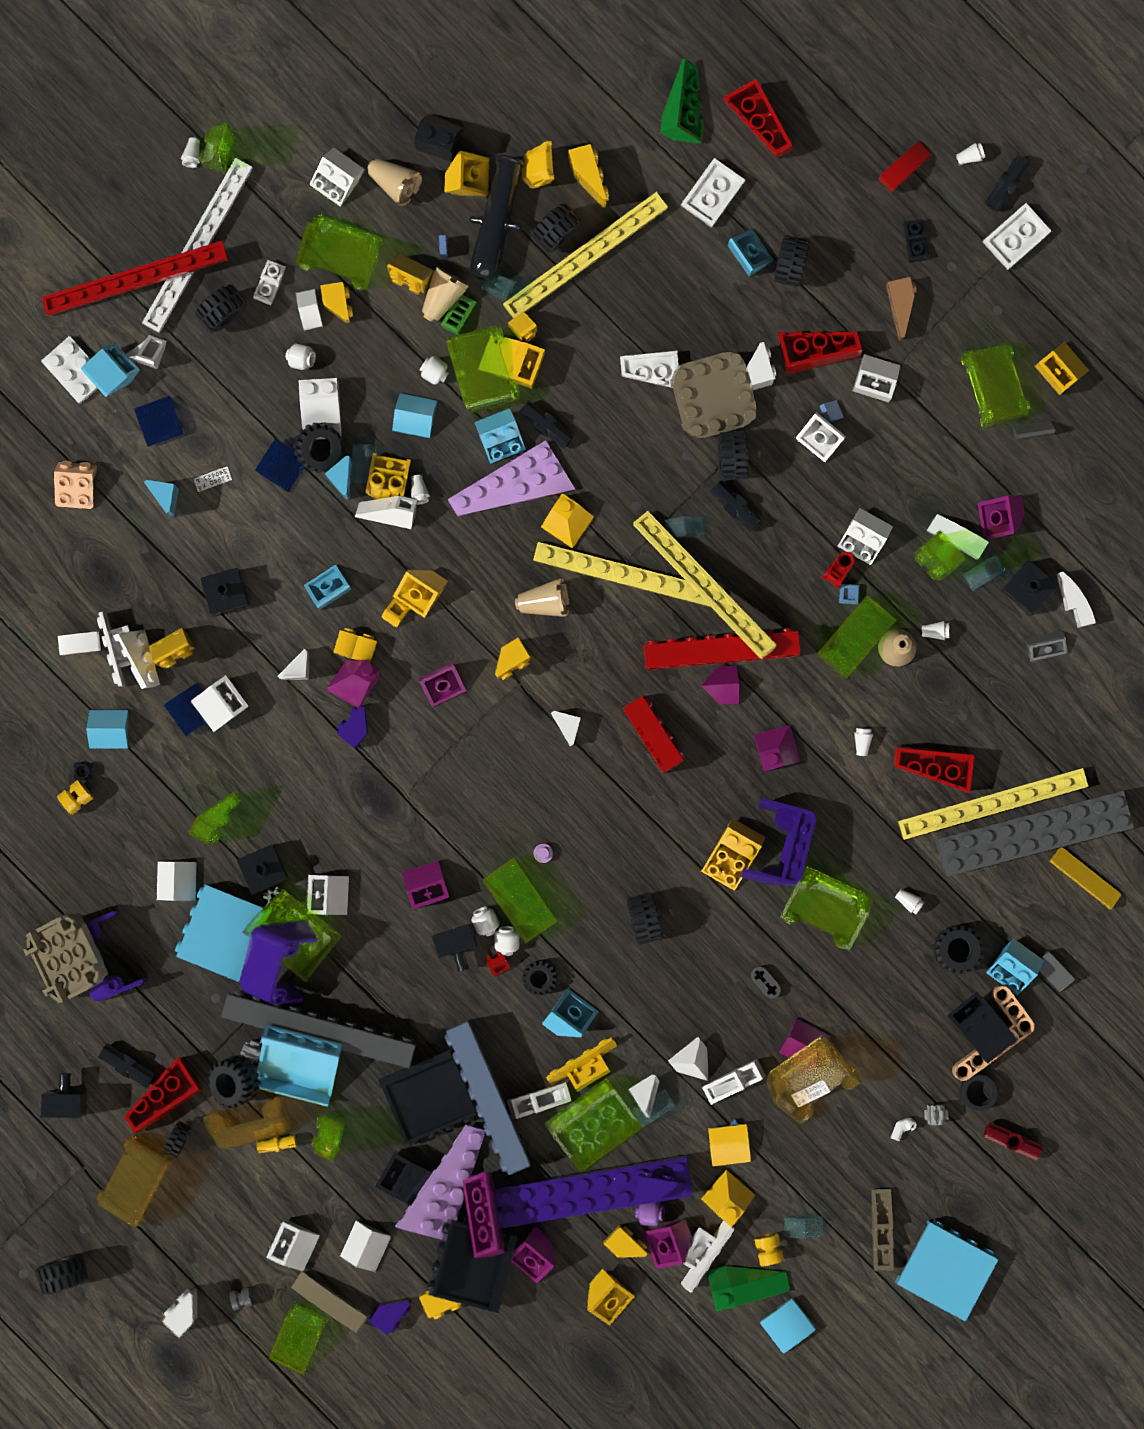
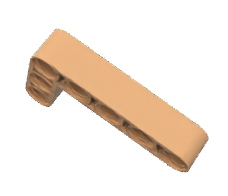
M1004 986L994 987L992 998L1009 1020L1010 1024L1007 1027L1018 1040L995 1059L1030 1035L1034 1030V1023L1013 993ZM1004 989L1006 996L1004 999L999 1000L997 992ZM1012 1005L1017 1007L1015 1015H1010L1008 1012L1009 1007ZM1022 1021H1027L1029 1024L1026 1031L1020 1029ZM973 1050L953 1066L952 1073L957 1079L965 1081L988 1064L982 1058V1062L979 1065H975L973 1058L979 1054ZM961 1066H965L967 1069L964 1076H959L957 1073L958 1068Z

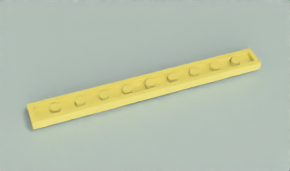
M657 192L511 297L503 303V306L512 318H515L523 311H528L668 209L667 205Z
M649 511L633 522L635 528L760 659H763L776 648V644Z
M541 542L537 544L533 559L535 562L711 607L686 580Z
M1081 768L900 820L898 824L903 840L1082 789L1088 787L1084 770Z

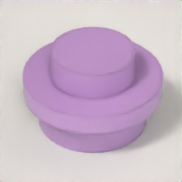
M539 844L536 846L534 858L538 862L546 863L551 860L553 851L549 845Z

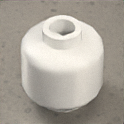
M294 344L286 352V360H288L291 368L308 370L315 363L316 355L310 346Z
M436 356L427 357L420 368V371H422L421 377L434 385L438 384L439 381L444 382L449 374L446 371L448 365Z
M484 906L473 912L471 921L477 933L480 935L486 934V936L495 934L500 924L495 911Z
M503 926L495 932L494 943L496 951L501 952L504 956H511L513 952L519 949V932L514 930V927Z

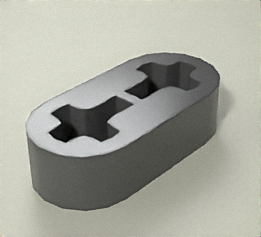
M761 966L753 968L750 974L751 979L762 993L770 999L778 997L781 991L780 986L769 972ZM756 970L759 972L764 971L762 976L765 978V982H762L759 978H754ZM766 983H769L772 987L774 985L777 987L774 995L772 993L767 994L768 988L765 985Z

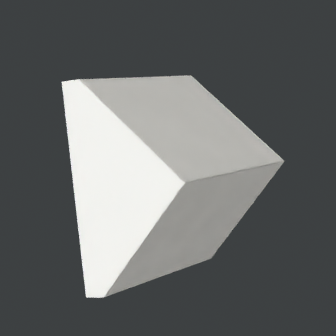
M816 412L796 439L822 461L826 462L846 436Z
M158 861L157 900L196 901L197 862Z
M356 1220L340 1257L358 1268L376 1272L391 1236Z

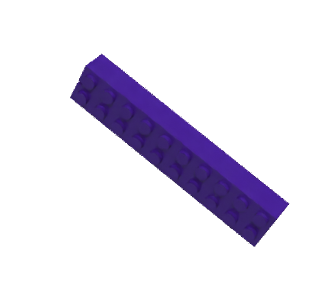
M686 1155L495 1187L497 1206H502L498 1210L501 1228L653 1203L635 1200L638 1175H643V1172L654 1173V1177L660 1178L663 1175L674 1176V1180L678 1182L676 1188L657 1202L693 1196Z

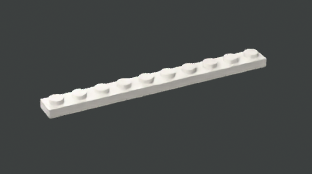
M237 158L234 159L182 253L211 244L253 169L250 165ZM195 271L167 279L142 324L160 333Z

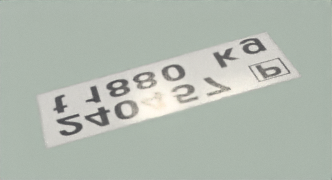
M224 467L193 480L197 491L200 492L230 481L232 478L228 467Z
M824 1080L791 1096L797 1106L800 1107L829 1093L830 1090Z

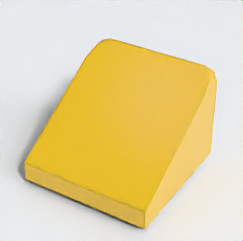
M394 598L384 610L382 618L397 628L410 608Z

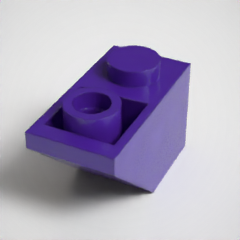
M363 705L360 708L354 707L349 713L351 717L347 721L343 720L337 727L339 730L337 734L354 749L368 735L366 707Z
M643 1172V1175H638L635 1200L655 1203L676 1188L678 1182L674 1180V1176L663 1175L660 1178L654 1177V1173Z
M407 1298L381 1303L371 1316L369 1322L386 1335L390 1331L394 1333L400 1325L398 1322L402 1315L406 1317L412 1307L409 1306L411 1300Z

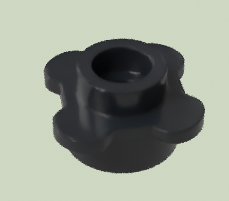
M76 762L74 764V780L84 779L90 781L92 779L91 769L93 765L90 762L86 764Z

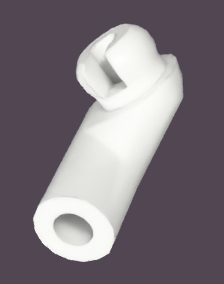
M912 1118L898 1121L891 1138L900 1141L903 1132L916 1128V1121Z

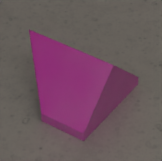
M737 666L717 667L701 685L720 705L739 704Z

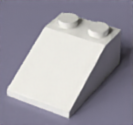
M338 379L299 380L302 429L304 430L308 424L323 423L335 429L342 437ZM318 437V438H316V439H314V440H322V439H326V438H324V437Z

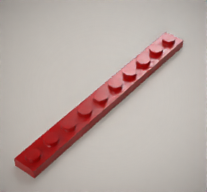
M219 241L42 296L46 315H55L228 261L223 241Z

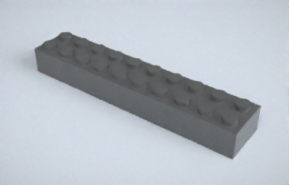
M1118 791L937 838L935 843L944 876L948 877L1134 827L1124 791Z
M235 990L233 993L227 994L221 1015L223 1018L263 1029L266 1028V1025L340 1043L342 1044L341 1050L406 1068L411 1066L417 1045L416 1042H413L414 1038L407 1036L397 1038L395 1033L389 1031L379 1033L376 1032L377 1028L365 1026L364 1028L357 1027L358 1023L352 1021L342 1023L339 1022L340 1018L329 1015L327 1018L320 1017L321 1013L311 1010L305 1013L302 1012V1008L291 1005V1007L287 1008L283 1007V1004L274 1005L255 996H252V998L246 997L247 993Z

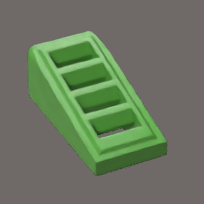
M461 295L451 306L441 327L459 335L476 302ZM460 300L468 303L470 306L467 308L459 302ZM459 307L465 310L466 313L463 314L457 311L456 308ZM453 313H455V314H457L458 316L462 317V319L459 320V319L453 317V316H452ZM449 320L458 323V326L456 327L455 325L449 323Z

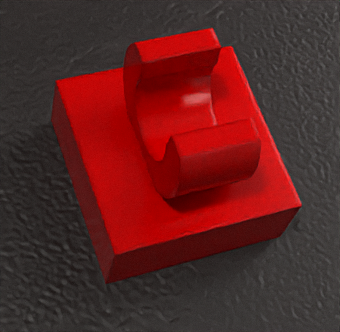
M496 951L498 957L491 959L490 955H488V962H486L494 977L511 969L504 954Z

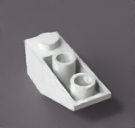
M394 496L359 502L355 517L411 529L415 518L417 500Z

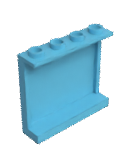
M207 884L204 888L201 887L197 894L199 901L197 906L193 905L190 916L192 918L190 923H186L182 933L185 935L183 940H179L175 951L178 952L176 957L239 982L251 932L255 927L266 924L271 910Z
M266 1025L261 1040L262 1048L257 1070L260 1076L258 1080H260L261 1084L258 1087L261 1090L328 1107L342 1044Z
M927 1220V1226L901 1275L897 1276L895 1282L897 1285L966 1322L998 1259L994 1256L995 1252L985 1247L982 1250L977 1247V1242L969 1238L967 1241L960 1238L961 1234L953 1229L947 1231L943 1229L944 1225L936 1220H933V1222Z

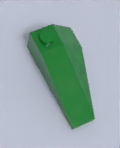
M682 59L662 114L660 133L674 141L702 143L704 120L700 119L699 109L702 108V102L698 100L697 92L700 90L698 66L687 59Z
M726 1265L708 1269L707 1271L716 1311L737 1307L790 1291L785 1271L740 1268Z

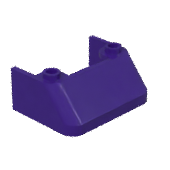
M761 798L758 808L776 812V826L779 829L788 831L779 867L768 865L763 868L762 872L743 868L740 877L768 885L794 886L802 878L816 817L809 810Z
M112 911L85 923L93 941L100 936L101 931L98 923L118 915L119 911ZM112 975L104 977L100 984L89 989L88 992L93 1000L103 1001L148 980L144 978L124 986L120 977Z
M304 920L259 925L252 930L239 985L244 992L274 1005L303 1001V997L291 980L277 982L283 958L296 954L300 943L318 941V937Z

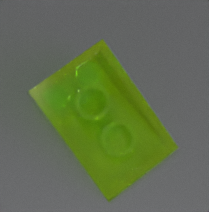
M223 122L211 126L210 131L206 132L204 143H206L205 150L201 151L199 158L203 168L226 173L235 139L229 123Z
M323 1113L322 1117H318L316 1128L319 1129L318 1135L313 1137L311 1146L315 1148V1154L332 1162L336 1159L339 1153L346 1117Z
M293 1303L285 1317L269 1359L304 1375L329 1319Z

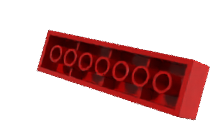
M793 628L782 629L780 633H774V630H765L764 633L776 644V648L763 659H760L739 636L736 637V633L724 634L723 638H717L716 635L705 636L704 640H697V637H689L684 642H678V639H668L666 643L659 644V640L647 641V645L643 646L645 671L797 657L800 655L798 631H793Z

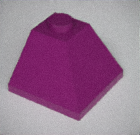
M1022 495L1004 496L978 503L983 539L989 540L1017 533L1025 515Z
M365 660L345 661L326 688V691L360 708L379 681L380 668Z
M790 725L753 735L763 772L801 762Z
M685 1219L670 1222L644 1232L656 1269L686 1263L692 1237Z
M534 1227L515 1248L512 1263L536 1283L556 1265L550 1238L537 1227Z

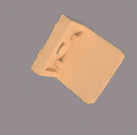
M58 462L54 471L56 506L91 509L94 505L93 479L97 472V465L89 462Z

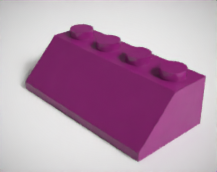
M483 1172L463 1180L474 1257H491L504 1253V1242L492 1175L489 1172Z

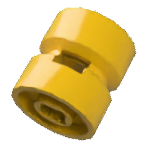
M79 779L70 785V790L65 789L57 796L60 803L71 815L81 809V804L86 805L94 798Z
M778 1233L765 1234L754 1238L756 1249L760 1251L758 1254L760 1266L773 1265L784 1261L783 1251L778 1247L781 1244Z

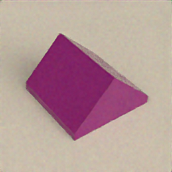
M453 663L418 679L432 707L466 692Z
M796 1018L779 1053L814 1070L824 1055L831 1036Z

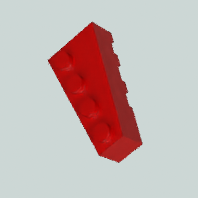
M757 79L723 97L727 106L776 159L793 150L787 134Z
M641 696L623 707V710L662 773H665L684 761L682 759L684 755L679 747L675 748L672 743L674 739L668 730L665 731L661 726L664 723L658 714L654 715L651 710L653 705L648 697L644 699Z
M177 1057L173 1061L172 1065L163 1072L162 1076L124 1116L134 1133L142 1132L203 1090L182 1057Z

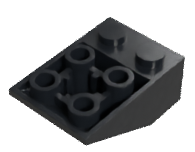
M975 992L947 1015L954 1028L987 1064L1018 1040L978 992Z
M395 1150L375 1187L408 1205H412L418 1197V1192L433 1171Z

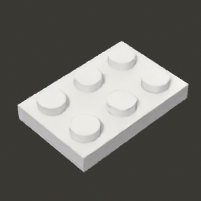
M714 158L681 206L710 227H713L741 188L745 179Z
M1025 203L984 239L983 243L1009 270L1043 240L1051 230Z
M70 336L41 360L79 404L98 389L81 370V367L90 358Z

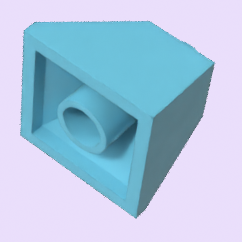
M567 989L542 1024L557 1036L581 1037L599 1011L570 989Z

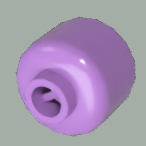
M660 1202L642 1204L636 1207L635 1217L639 1218L641 1225L658 1226L661 1221H664L665 1209L664 1206H661Z

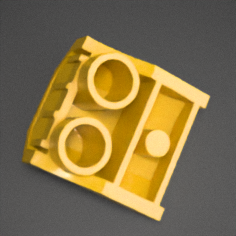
M551 141L543 142L540 146L528 150L522 158V161L525 163V167H522V179L530 188H539L550 184L554 180Z
M373 453L366 494L375 499L394 496L404 497L411 460L407 459L406 461L378 456L377 453Z

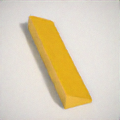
M1060 847L1050 859V863L1108 909H1112L1120 898V892L1063 847Z

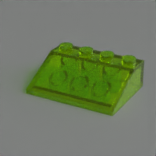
M284 889L251 920L242 932L250 938L252 930L259 925L305 920L318 937V941L300 943L296 954L282 959V964L305 982L342 937Z
M605 1078L545 1122L550 1134L580 1172H583L643 1128L608 1078Z

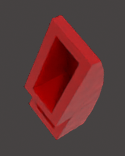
M918 141L884 171L878 180L892 193L932 154Z

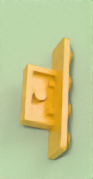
M612 1037L602 1040L598 1046L593 1049H587L580 1057L571 1059L565 1066L551 1071L546 1077L548 1082L553 1086L569 1077L576 1091H580L610 1072L602 1056L616 1048L617 1044Z

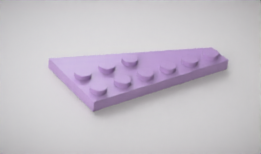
M544 441L452 496L448 501L456 515L463 516L509 504L574 491L575 488L548 443Z
M465 1125L453 1142V1147L447 1155H444L439 1167L432 1172L418 1192V1197L405 1211L406 1214L402 1220L398 1221L395 1225L397 1228L443 1239L442 1227L444 1222H447L448 1219L457 1220L465 1196L462 1181L471 1178L486 1132L484 1129Z

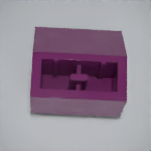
M439 861L402 872L412 909L450 897Z

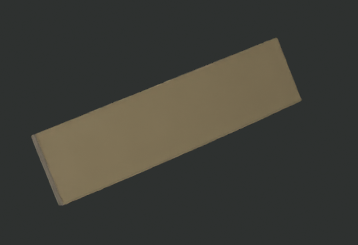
M891 1189L871 1190L874 1271H893L894 1246Z
M302 1271L291 1287L322 1311L356 1333L359 1332L368 1318L367 1315L341 1295L334 1293L324 1284L317 1282L306 1272Z

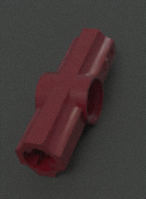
M989 1122L984 1130V1138L1036 1161L1041 1155L1043 1145L992 1122ZM1012 1136H1016L1018 1140L1014 1146H1010L1008 1142Z

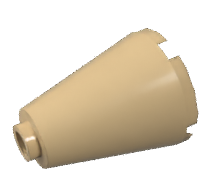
M379 158L372 160L368 165V174L400 206L408 204L412 200L409 198L411 194H416L421 185L422 176L419 175L418 171Z
M436 267L423 305V317L431 322H434V320L439 321L467 290L469 285L458 277L449 274L444 269Z
M556 579L518 594V598L515 599L516 609L526 614L568 616L569 610H566V605H569V597L566 584H562L564 579Z
M895 628L885 632L878 643V652L881 658L891 666H904L916 654V641L904 629Z

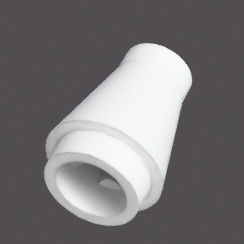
M189 138L181 157L184 166L195 168L200 163L199 139Z
M974 143L956 154L959 165L982 161L981 159L985 158V153L981 143Z
M422 475L412 476L411 499H416L417 505L427 503L430 495Z
M942 621L930 625H922V637L941 640L949 638V623Z
M856 728V732H854L856 755L868 756V750L873 737L872 729Z
M902 888L895 897L910 913L913 912L916 915L925 903L921 900V897L909 893Z

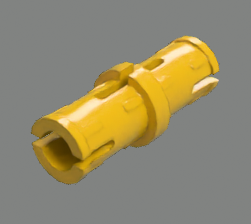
M296 1135L281 1138L276 1136L270 1140L257 1141L259 1154L269 1151L280 1152L282 1149L297 1147Z

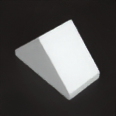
M315 289L296 293L304 331L323 327Z
M557 711L551 712L570 746L574 745L580 717Z
M656 1075L647 1077L629 1089L642 1112L649 1118L659 1085V1079Z

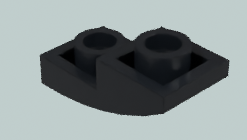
M923 219L905 221L904 232L909 263L928 260Z

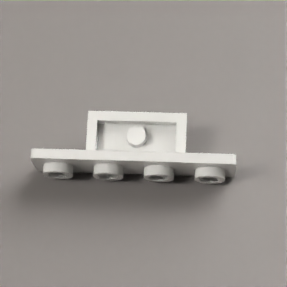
M102 611L99 612L97 622L99 628H103L105 636H102L104 646L108 647L109 650L107 655L109 665H113L114 673H112L113 681L119 687H124L125 683L120 668L132 664L128 657H124L122 654L123 648L119 641H115L113 635L130 632V629L127 625L110 630L106 614Z
M725 1221L721 1223L714 1235L699 1227L691 1238L686 1263H684V1265L691 1269L681 1282V1285L687 1291L692 1292L697 1287L704 1273L708 1271L715 1257L721 1252V1248L731 1237L734 1227H731Z

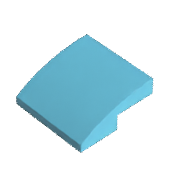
M794 1298L780 1305L776 1311L760 1321V1324L783 1354L816 1330V1327Z

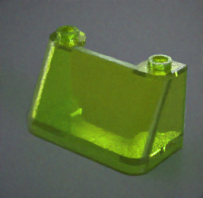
M315 214L307 221L295 264L306 271H310L315 267L351 279V284L357 290H367L386 240L378 235L335 219Z
M496 325L455 335L446 340L466 409L470 412L480 413L519 400L518 394H520L518 384L513 383L509 379L500 348L504 335L502 329Z
M1006 342L964 352L961 356L963 366H969L966 371L967 374L969 373L980 408L979 413H983L981 414L982 420H980L982 429L1026 417L1028 411L1031 410L1029 401L1024 398L1012 356H1014L1012 346Z
M804 867L802 878L798 884L794 885L780 918L788 924L798 923L799 920L804 921L833 935V941L838 948L850 951L870 913L872 899L868 895L809 867Z

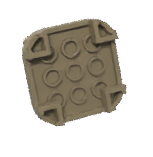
M732 352L719 353L677 366L678 368L674 371L670 383L682 421L681 426L690 436L696 438L720 434V432L744 427L756 418V402L750 386V378L746 371L745 362L739 354Z
M69 913L55 918L53 921L26 935L28 938L27 948H24L25 956L31 954L47 987V989L42 991L44 995L57 1000V1003L64 1002L97 986L108 974L92 936L79 913Z

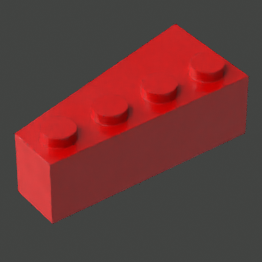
M778 332L777 339L786 374L861 357L862 348L857 332Z
M895 746L893 765L895 767L970 793L974 755L972 753Z

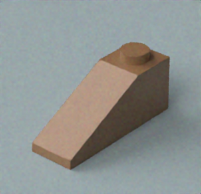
M910 277L890 281L886 284L899 341L905 337L915 296L914 293L917 292L915 282H911Z

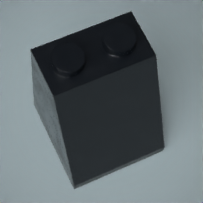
M428 114L419 123L414 138L416 150L452 162L465 126Z

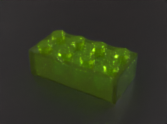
M941 530L914 552L916 555L914 558L921 566L925 565L929 570L927 572L933 580L937 579L938 581L948 576L966 560L963 554Z
M867 595L817 652L816 656L845 680L894 624L896 619Z
M512 858L482 879L525 944L557 922V919L515 858Z

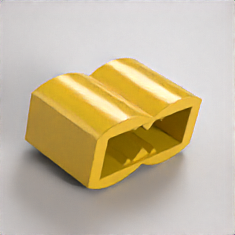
M347 628L344 631L340 630L333 653L354 660H365L371 664L377 645L374 637L363 634V637L355 635L356 631Z

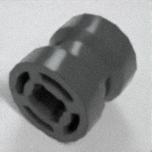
M249 1287L243 1288L241 1292L236 1290L229 1292L230 1302L234 1311L239 1310L243 1305L246 1307L253 1306V1298Z

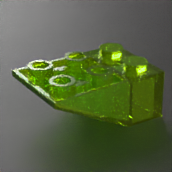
M232 792L198 815L188 834L207 845L218 843L222 836L220 830L229 823L231 819L229 814L233 808H237L241 800L238 798L240 794Z

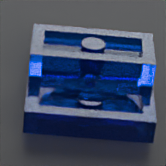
M170 396L134 408L148 447L184 434Z
M275 438L256 467L255 472L286 492H289L305 467L297 460L293 449Z
M197 683L164 704L185 736L206 724L204 718L191 702V700L203 692Z

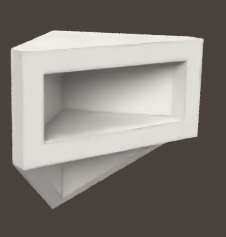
M149 335L145 341L126 353V355L132 361L158 369L167 341Z
M304 649L278 677L281 680H309V652Z
M699 1037L668 1060L677 1072L709 1081L707 1047Z

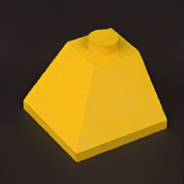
M459 151L445 173V192L461 196H488L489 158Z
M562 493L541 528L573 549L594 516Z
M407 570L393 597L425 618L448 581L432 570Z
M725 1170L701 1199L732 1227L745 1212L755 1194L729 1171Z
M602 1269L590 1283L587 1310L610 1326L635 1296L617 1279Z

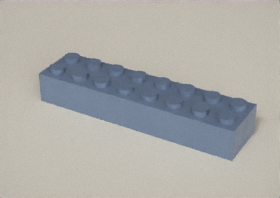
M467 1020L447 1029L445 1039L448 1046H453L455 1052L452 1055L456 1064H461V1076L464 1082L468 1081L470 1085L468 1092L471 1099H476L477 1113L480 1118L484 1117L486 1122L483 1125L487 1135H491L493 1138L491 1145L495 1154H500L499 1163L503 1172L507 1171L508 1175L530 1166L528 1154L470 1021Z

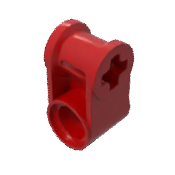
M849 552L841 553L826 570L822 579L828 580L837 589L854 564L853 555ZM842 556L849 557L850 564L848 566L841 565L840 558Z

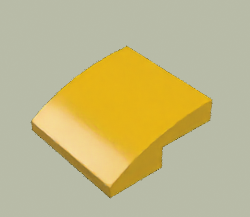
M747 1124L708 1128L712 1166L751 1162Z

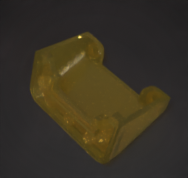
M825 1037L816 1039L774 1068L767 1077L772 1102L800 1125L812 1117L814 1112L813 1103L821 1097L798 1107L791 1095L824 1080L830 1091L840 1084L846 1090H851L861 1084V1081L856 1071L831 1041Z
M284 1095L275 1096L274 1100L264 1104V1119L232 1126L231 1119L222 1117L219 1111L208 1113L203 1117L207 1131L215 1144L221 1149L233 1148L286 1134L291 1127Z
M134 1135L132 1139L128 1137L123 1146L126 1150L105 1190L101 1189L96 1200L99 1201V1206L128 1225L137 1228L141 1225L151 1200L175 1158L163 1153L162 1148Z

